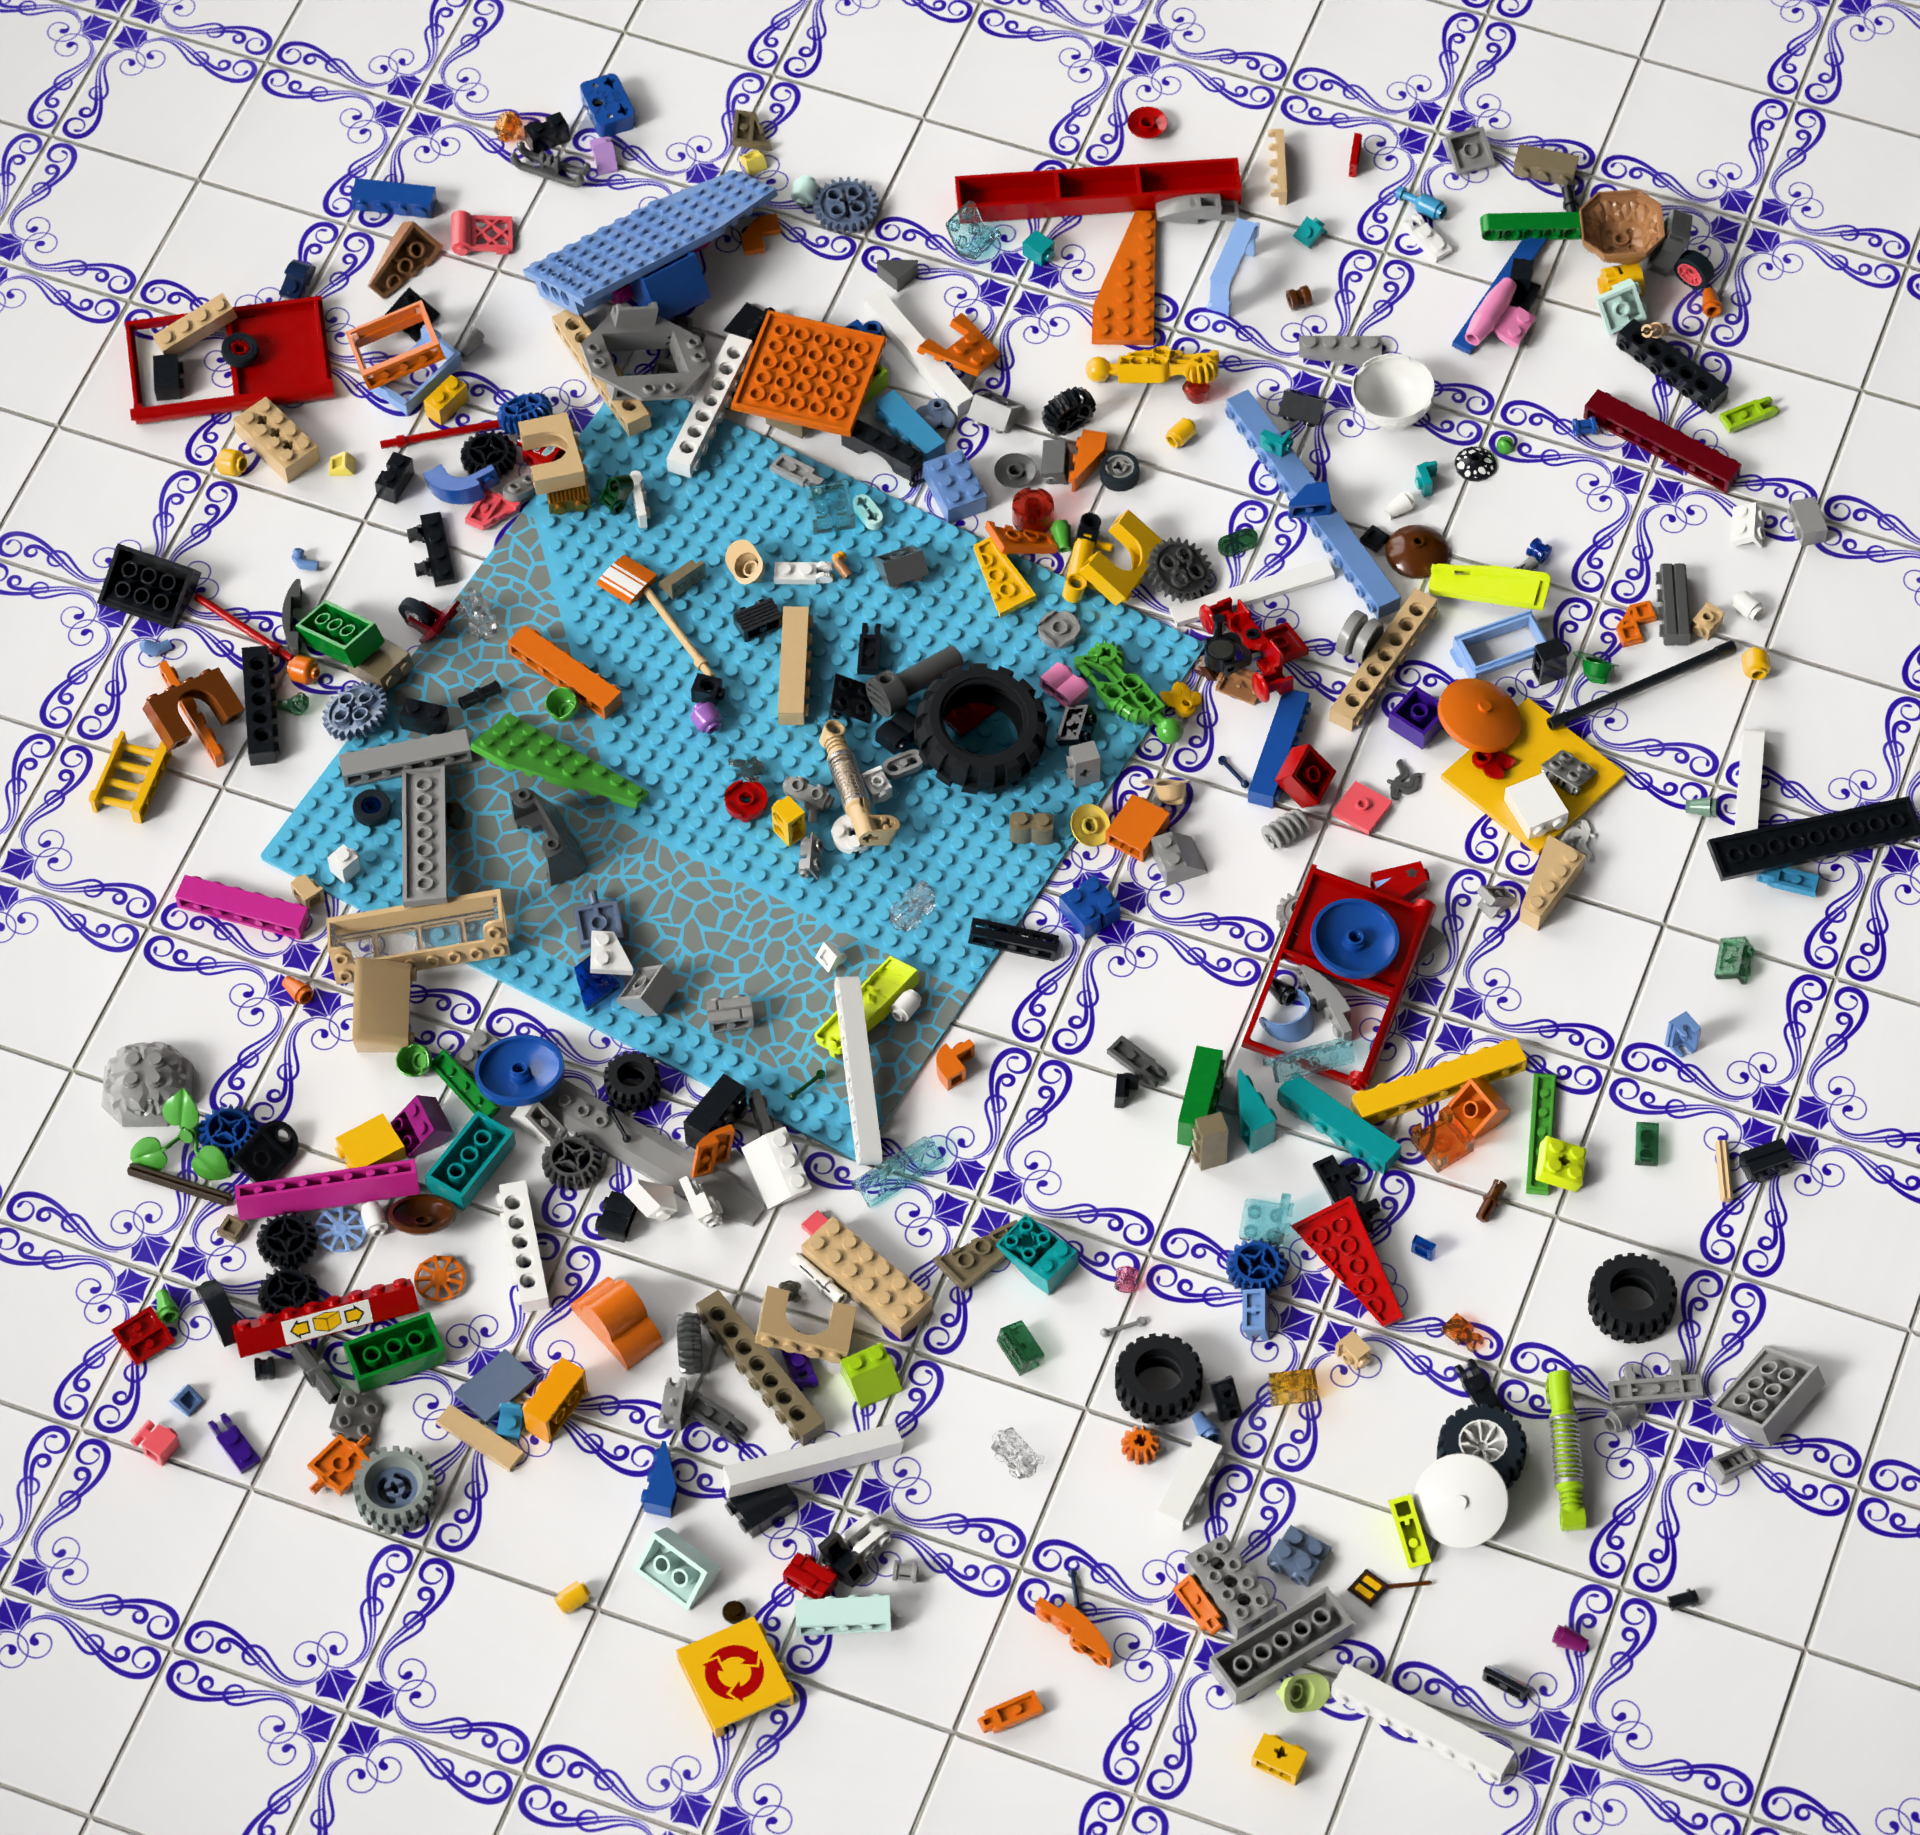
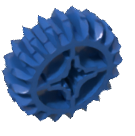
M532 392L528 394L523 393L520 396L516 395L515 398H509L508 402L502 403L503 406L498 408L497 419L499 426L505 433L520 435L518 422L553 415L551 401H549L545 394H540L539 392L534 394Z
M231 1104L228 1108H224L221 1105L220 1110L217 1111L213 1108L212 1115L206 1114L205 1120L201 1121L199 1142L202 1147L205 1145L217 1146L224 1152L229 1161L257 1131L259 1126L253 1114L250 1115L248 1109L242 1111L240 1105L233 1109ZM219 1126V1129L215 1131L214 1135H212L214 1130ZM246 1131L244 1136L240 1140H238V1138L243 1135V1132Z
M1252 1237L1250 1243H1247L1243 1239L1241 1246L1236 1244L1234 1251L1230 1250L1229 1258L1226 1259L1228 1280L1230 1283H1234L1235 1289L1241 1288V1292L1247 1289L1265 1288L1267 1294L1270 1295L1272 1289L1277 1290L1279 1284H1283L1284 1278L1287 1275L1285 1255L1283 1252H1279L1278 1245L1272 1247L1271 1240L1263 1243L1261 1237L1259 1242H1255ZM1266 1258L1274 1265L1275 1269L1265 1262ZM1238 1265L1243 1267V1270L1248 1273L1247 1276L1240 1271Z

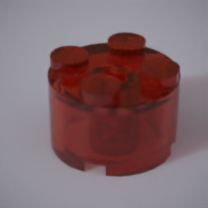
M1031 487L1024 488L1014 496L1012 523L1017 531L1024 532L1025 529L1046 533L1052 527L1051 524L1054 522V502L1052 496L1046 490L1041 488L1031 490Z

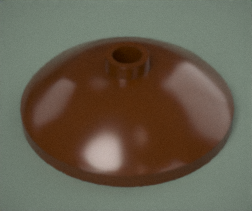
M1409 525L1396 530L1389 537L1386 543L1385 555L1390 567L1400 575L1413 579H1423L1431 577L1432 564L1447 563L1449 548L1445 538L1435 529L1424 525Z
M418 1194L396 1201L388 1211V1219L392 1226L401 1232L417 1236L431 1235L446 1229L455 1221L457 1215L453 1202L432 1194Z

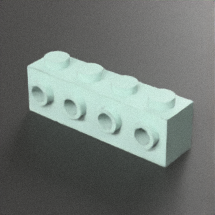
M874 1594L868 1597L851 1595L847 1598L828 1596L824 1599L805 1597L795 1600L797 1636L891 1631L890 1595Z

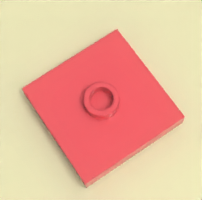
M1355 781L1333 809L1332 815L1369 835L1391 807L1392 800Z

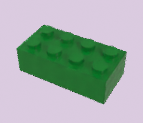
M324 600L295 625L305 645L354 669L362 664L373 652L377 651L385 642L376 623L328 600Z
M1196 1046L1178 1119L1177 1144L1193 1147L1192 1139H1194L1192 1128H1195V1119L1216 1113V1103H1219L1220 1087L1224 1083L1226 1072L1224 1071L1226 1060L1223 1059V1050Z
M430 1312L343 1343L345 1356L360 1394L447 1362L445 1348Z

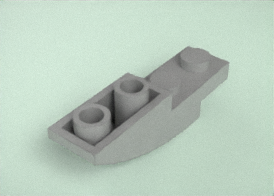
M1220 194L1179 196L1160 201L1155 205L1157 221L1197 224L1198 219L1236 222V219L1240 217L1238 201L1221 200Z
M1304 964L1300 965L1297 980L1300 987L1305 988L1310 1004L1314 1006L1316 1012L1323 1010L1326 1019L1331 1020L1333 1024L1332 1029L1335 1037H1339L1343 1045L1351 1042L1352 1029L1348 1023L1351 1018V1009L1348 1003L1324 976Z

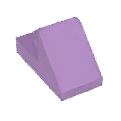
M609 136L589 140L598 175L618 172L614 146Z

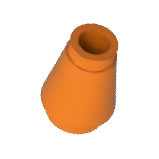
M1709 287L1703 290L1702 312L1707 317H1717L1721 313L1722 304L1715 290Z
M286 976L282 981V986L297 1004L305 1005L310 1002L314 994L310 985L292 976Z

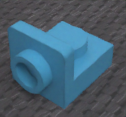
M515 1402L500 1403L497 1435L503 1439L520 1440L524 1419L522 1405Z

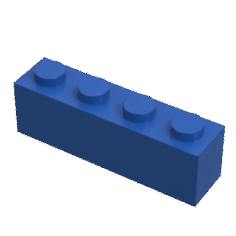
M355 178L351 194L353 210L419 218H432L437 201L436 189L432 186Z

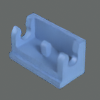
M1685 1011L1668 1022L1664 1045L1670 1047L1681 1058H1683V1052L1679 1050L1681 1046L1686 1047L1687 1051L1693 1054L1698 1049L1702 1028Z
M1265 1288L1242 1290V1331L1246 1333L1247 1338L1253 1341V1335H1260L1263 1341L1269 1340L1270 1300Z

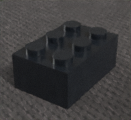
M723 1073L683 1121L685 1143L696 1150L698 1142L712 1131L732 1124L734 1128V1124L739 1119H743L748 1111L745 1086Z

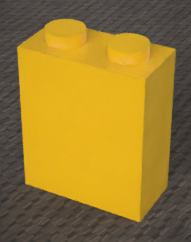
M383 1113L335 1138L337 1143L335 1151L340 1160L344 1159L347 1164L345 1166L347 1169L397 1162L406 1158L405 1146Z

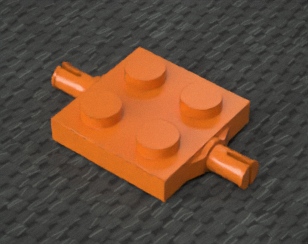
M339 1434L307 1464L308 1469L318 1478L309 1487V1490L316 1495L326 1486L341 1497L353 1486V1479L356 1480L354 1473L356 1469L361 1470L360 1462L363 1459L368 1462L370 1461V1458L363 1452V1449L372 1442L370 1437L365 1434L357 1443H354Z

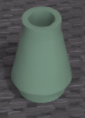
M1712 796L1686 800L1685 811L1686 813L1711 818V816H1717L1718 802Z

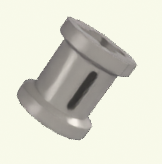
M895 1560L893 1581H897V1579L909 1580L916 1584L919 1563L915 1562L913 1565L900 1563L899 1560Z

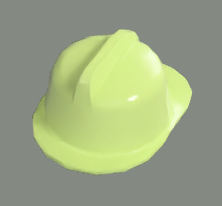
M1300 1674L1286 1678L1282 1682L1280 1689L1276 1690V1694L1280 1696L1282 1703L1290 1712H1308L1320 1709L1325 1705L1329 1698L1330 1686L1327 1679L1321 1674Z

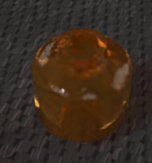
M512 111L499 114L494 125V132L498 135L497 138L500 141L507 143L509 140L514 141L518 138L523 126L520 116Z

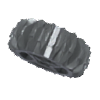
M567 1132L565 1138L558 1135L557 1142L551 1140L550 1146H545V1153L542 1154V1169L544 1170L545 1177L549 1178L550 1183H556L559 1189L564 1185L567 1191L570 1187H574L577 1191L579 1185L586 1188L587 1181L593 1183L594 1177H599V1170L602 1168V1154L600 1153L599 1146L595 1145L593 1139L588 1140L585 1134L579 1138L577 1132L574 1136H570ZM563 1153V1156L559 1158L557 1162H555L558 1156H560ZM589 1161L587 1166L581 1170V1167Z
M685 1312V1314L677 1316L679 1370L682 1374L694 1375L695 1373H701L703 1369L701 1323L698 1313Z

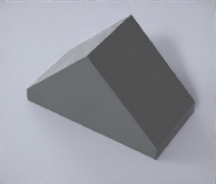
M877 260V276L898 292L918 276V260Z

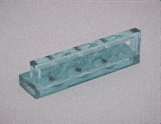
M1338 1038L1262 1060L1264 1066L1273 1068L1275 1082L1281 1083L1355 1063L1352 1040Z
M924 1136L855 1179L851 1184L854 1190L861 1192L868 1207L872 1208L943 1163L944 1159L933 1138ZM932 1150L936 1160L930 1164L923 1163L925 1153ZM910 1162L917 1163L914 1174L911 1176L904 1174L907 1164ZM891 1174L899 1175L895 1186H886L888 1176ZM874 1185L879 1186L878 1196L871 1200L867 1190Z

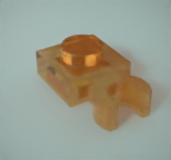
M1458 1313L1441 1329V1332L1458 1346L1462 1342L1466 1343V1348L1473 1353L1476 1350V1346L1471 1342L1477 1341L1482 1345L1484 1340L1480 1334L1472 1333L1474 1326Z

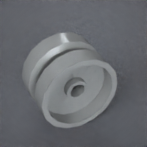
M1355 610L1350 614L1339 633L1335 647L1336 652L1344 656L1352 654V659L1362 664L1383 635L1385 624L1375 618L1368 621L1367 614Z

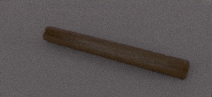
M130 1163L127 1168L129 1176L217 1204L230 1206L233 1200L230 1193L136 1163Z

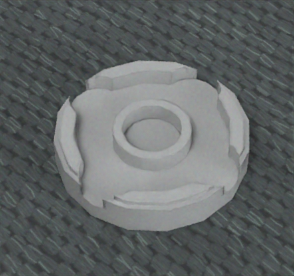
M1051 611L1045 614L1039 621V638L1050 648H1068L1079 639L1081 632L1079 620L1068 611Z

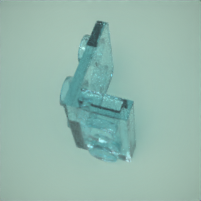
M969 200L946 222L947 231L958 256L976 260L1001 236L998 228L984 225L974 201Z
M1282 1193L1280 1203L1246 1199L1239 1229V1238L1250 1241L1253 1237L1255 1242H1259L1262 1237L1263 1243L1271 1240L1272 1245L1283 1246L1284 1237L1289 1236L1291 1223L1287 1222L1288 1216L1292 1217L1294 1211V1203H1290L1291 1194Z

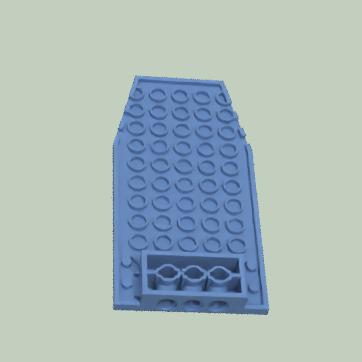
M730 170L723 175L672 195L650 201L647 206L633 210L630 215L618 218L608 226L600 227L597 232L585 235L573 244L565 245L562 250L548 254L543 260L532 262L529 267L523 269L525 277L535 281L541 297L580 316L613 299L612 292L721 236L726 232L725 228L727 226L734 227L739 223L738 219L740 217H748L752 214L753 208H761L778 196L776 188L736 170Z

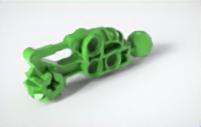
M1104 640L1103 644L1096 642L1095 647H1091L1087 655L1075 657L1074 668L1081 671L1096 687V694L1105 703V707L1108 710L1117 713L1120 718L1124 717L1128 723L1133 722L1134 725L1143 722V724H1147L1150 727L1156 724V734L1164 744L1171 745L1181 739L1183 727L1180 721L1165 716V705L1140 676L1134 673L1126 674L1122 671L1125 654L1122 652L1121 645L1115 646L1114 641L1109 644L1106 640ZM1091 670L1106 675L1111 682H1099Z

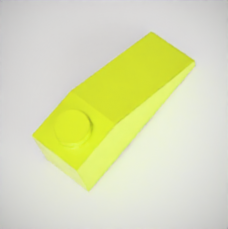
M1411 1494L1389 1499L1388 1502L1409 1569L1430 1563V1555Z

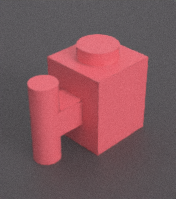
M148 1420L130 1442L137 1447L144 1441L141 1444L144 1455L163 1466L180 1447L177 1438L178 1434L172 1428H165L160 1424L151 1432L155 1424Z

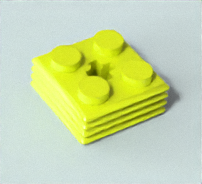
M1546 1136L1540 1142L1536 1180L1577 1192L1583 1185L1587 1149Z

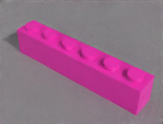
M184 875L175 895L178 908L301 940L310 920L308 907H305L303 904L286 902L277 897H267L259 892H248L240 887H230L217 881L203 880L198 876Z

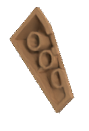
M414 221L403 222L392 237L368 287L384 299L409 278L415 276L425 266L431 264L443 246Z

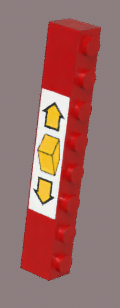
M400 1278L394 1280L391 1284H377L372 1286L371 1289L364 1291L354 1290L349 1292V1295L341 1297L331 1296L326 1301L318 1303L315 1301L308 1302L303 1307L296 1309L289 1307L283 1309L280 1313H266L254 1320L243 1319L238 1321L237 1324L232 1325L238 1353L240 1358L418 1312L419 1307L411 1279Z

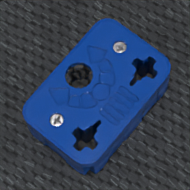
M616 74L603 75L581 83V101L599 137H610L633 129V126L636 125L634 109Z

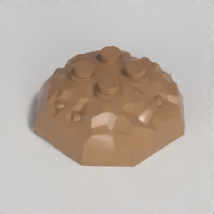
M1639 189L1597 192L1579 209L1582 244L1588 252L1595 254L1603 262L1620 263L1622 265L1639 263L1646 259L1665 240L1662 204Z

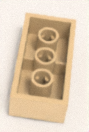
M264 397L233 419L236 434L287 483L320 462L318 446L267 397Z

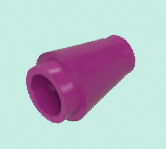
M1558 1625L1552 1638V1643H1555L1556 1647L1583 1653L1589 1639H1586L1566 1625L1564 1627Z

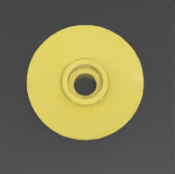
M1084 804L1073 812L1070 825L1074 837L1081 844L1095 847L1105 842L1106 830L1110 826V821L1105 811L1099 806Z

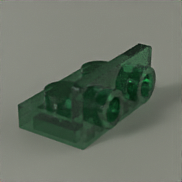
M1745 936L1720 938L1714 976L1717 980L1738 978L1742 985L1747 984L1748 976L1751 974L1750 962L1754 956V948Z

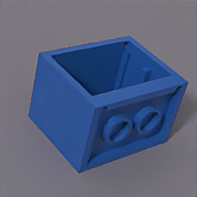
M692 251L630 283L638 307L648 306V303L656 302L659 308L657 315L668 321L676 315L687 313L688 309L694 306L704 304L705 300L711 298L697 255Z

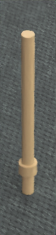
M645 588L643 593L692 657L697 669L705 675L716 677L708 666L709 662L707 659L699 654L651 588Z

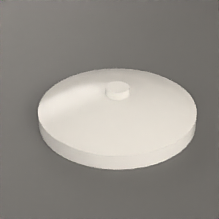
M1456 1453L1441 1457L1423 1472L1416 1485L1414 1505L1420 1524L1432 1538L1447 1546L1467 1548L1484 1543L1500 1529L1508 1512L1509 1496L1503 1477L1491 1463L1476 1455Z

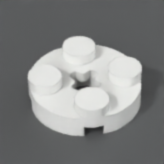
M845 814L834 822L831 833L833 843L837 849L844 853L852 854V852L857 851L859 853L865 852L871 847L861 845L856 835L849 836L850 831H855L850 816Z

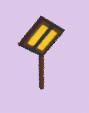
M1365 1569L1347 1591L1371 1607L1387 1589L1431 1585L1432 1582L1419 1581L1387 1584Z

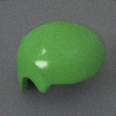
M558 687L550 691L546 696L545 708L555 720L561 722L568 721L579 711V701L569 688Z
M411 1044L401 1048L396 1056V1067L401 1074L408 1077H421L429 1072L433 1062L431 1052L426 1046L420 1044Z

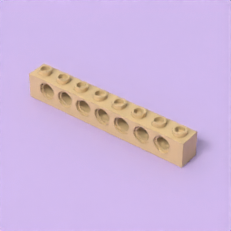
M565 310L552 316L554 330L629 437L652 427L650 420L652 413L648 406L644 407L643 401L638 399L612 401L605 382L590 375L580 345L594 330L591 326L586 325L583 314L578 316ZM608 352L617 376H624L620 366H615L614 359L610 352Z
M1416 588L1330 708L1329 721L1351 732L1356 725L1359 726L1362 723L1365 712L1372 709L1376 696L1383 693L1388 679H1393L1396 668L1404 663L1409 649H1414L1419 635H1423L1426 632L1428 622L1434 620L1439 610L1437 608L1438 599Z

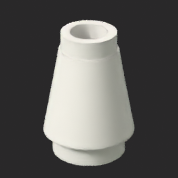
M1401 492L1384 508V512L1389 519L1413 510L1416 501L1410 492Z

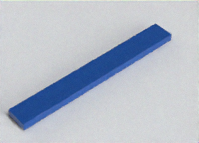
M1531 237L1523 239L1453 340L1452 347L1469 355L1472 353L1476 345L1468 343L1465 339V334L1473 315L1487 294L1503 278H1510L1513 258L1534 261L1546 244L1547 238L1533 239Z

